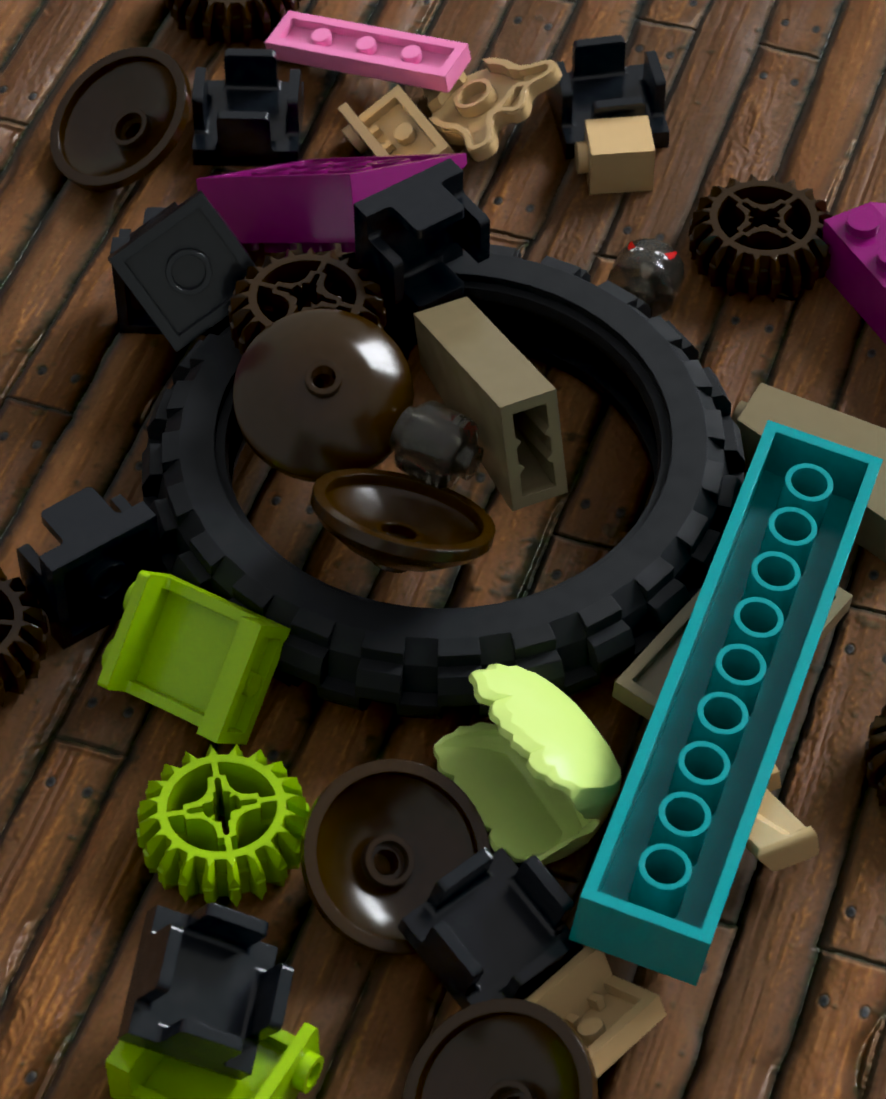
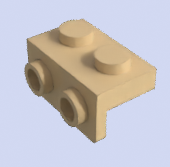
M399 85L395 86L359 116L355 114L346 102L338 107V110L349 123L341 131L360 155L368 149L373 153V156L454 153L449 144Z
M588 946L584 947L525 1000L541 1005L557 1014L577 1032L589 1051L597 1078L666 1016L658 994L614 976L605 953Z

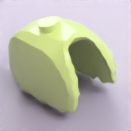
M490 664L486 669L471 672L468 678L469 682L473 685L474 697L478 703L489 706L488 715L494 724L480 721L472 726H459L454 732L444 735L433 747L434 756L437 759V770L457 784L472 801L481 816L486 832H489L488 839L491 848L495 852L503 848L514 863L522 864L530 856L535 855L543 865H547L580 850L592 839L607 819L620 791L621 769L610 746L572 699L554 684L535 672L528 671L517 665L506 666L502 664Z

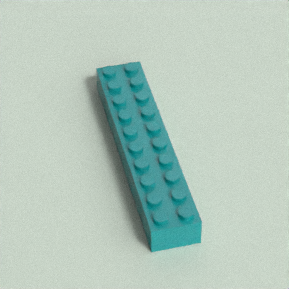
M767 420L581 893L569 940L691 985H697L883 459Z

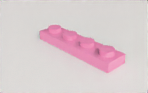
M288 10L265 41L266 49L276 51L277 60L446 93L450 92L471 61L468 43Z

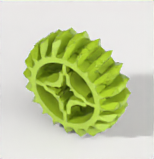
M237 743L229 754L218 755V752L210 744L206 757L197 759L186 751L181 768L164 764L161 781H148V788L145 791L146 799L139 801V808L137 810L139 828H137L136 833L138 846L142 848L144 863L149 868V872L158 873L159 882L162 883L164 890L178 886L179 894L182 895L185 903L198 893H202L206 903H215L218 896H229V899L237 908L243 893L251 892L263 900L264 894L267 891V882L284 887L285 880L288 878L287 869H299L301 862V837L310 810L309 804L306 802L305 797L302 796V787L298 783V778L288 777L287 770L284 768L282 761L267 765V758L261 749L248 758L243 757V752ZM220 815L224 817L226 828L229 829V834L227 835L223 833L222 823L219 822L218 816Z

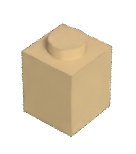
M648 115L585 119L584 141L575 142V165L577 174L586 173L590 195L653 191L655 146Z

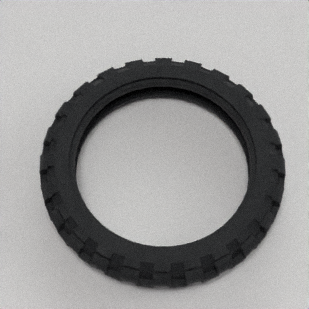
M491 244L490 257L483 262L477 263L466 251H463V256L446 263L464 283V293L451 301L467 296L523 355L557 367L592 387L618 410L639 437L653 470L654 489L648 505L633 528L620 543L599 561L556 586L526 597L497 604L443 609L409 607L379 602L343 591L305 573L282 557L260 536L242 511L232 488L234 469L246 440L238 426L233 403L234 378L242 354L238 348H235L234 341L231 338L228 314V316L215 324L214 334L209 333L204 340L199 339L172 373L173 386L171 389H165L158 397L147 427L148 443L147 448L142 453L143 501L157 516L163 572L172 574L290 628L288 638L283 643L280 659L273 678L289 687L291 684L298 687L303 681L316 685V694L320 699L361 711L363 709L367 710L370 702L374 701L396 705V715L398 717L442 719V708L475 707L476 717L489 716V706L480 704L475 699L473 685L469 682L468 676L475 670L486 669L490 664L517 665L528 671L535 672L558 687L568 697L601 684V673L608 669L614 673L620 669L625 671L703 586L744 481L745 457L740 429L730 416L731 402L711 368H702L698 360V350L669 320L665 321L660 315L650 318L651 308L646 302L609 280L599 286L590 283L591 276L587 270L581 269V267L547 255L541 263L522 259L520 250H517V248ZM355 252L344 254L342 257H338V259L341 261L349 257H355ZM384 297V308H386L387 317L384 331L394 340L398 347L416 345L417 337L413 316L415 312L404 300L392 305Z

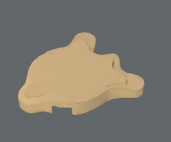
M484 58L482 60L487 69L477 71L468 76L463 71L449 93L423 88V94L428 101L427 106L432 112V117H428L429 122L447 143L451 145H466V149L474 161H484L493 156L498 150V132L509 124L525 121L531 114L535 97L554 87L561 80L562 72L555 61L543 60L533 64L518 65L505 59Z

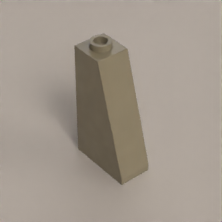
M467 296L413 313L420 364L512 511L568 493L556 388Z
M760 383L748 402L740 401L731 418L740 429L745 467L749 469L767 420L883 459L854 542L886 563V428Z

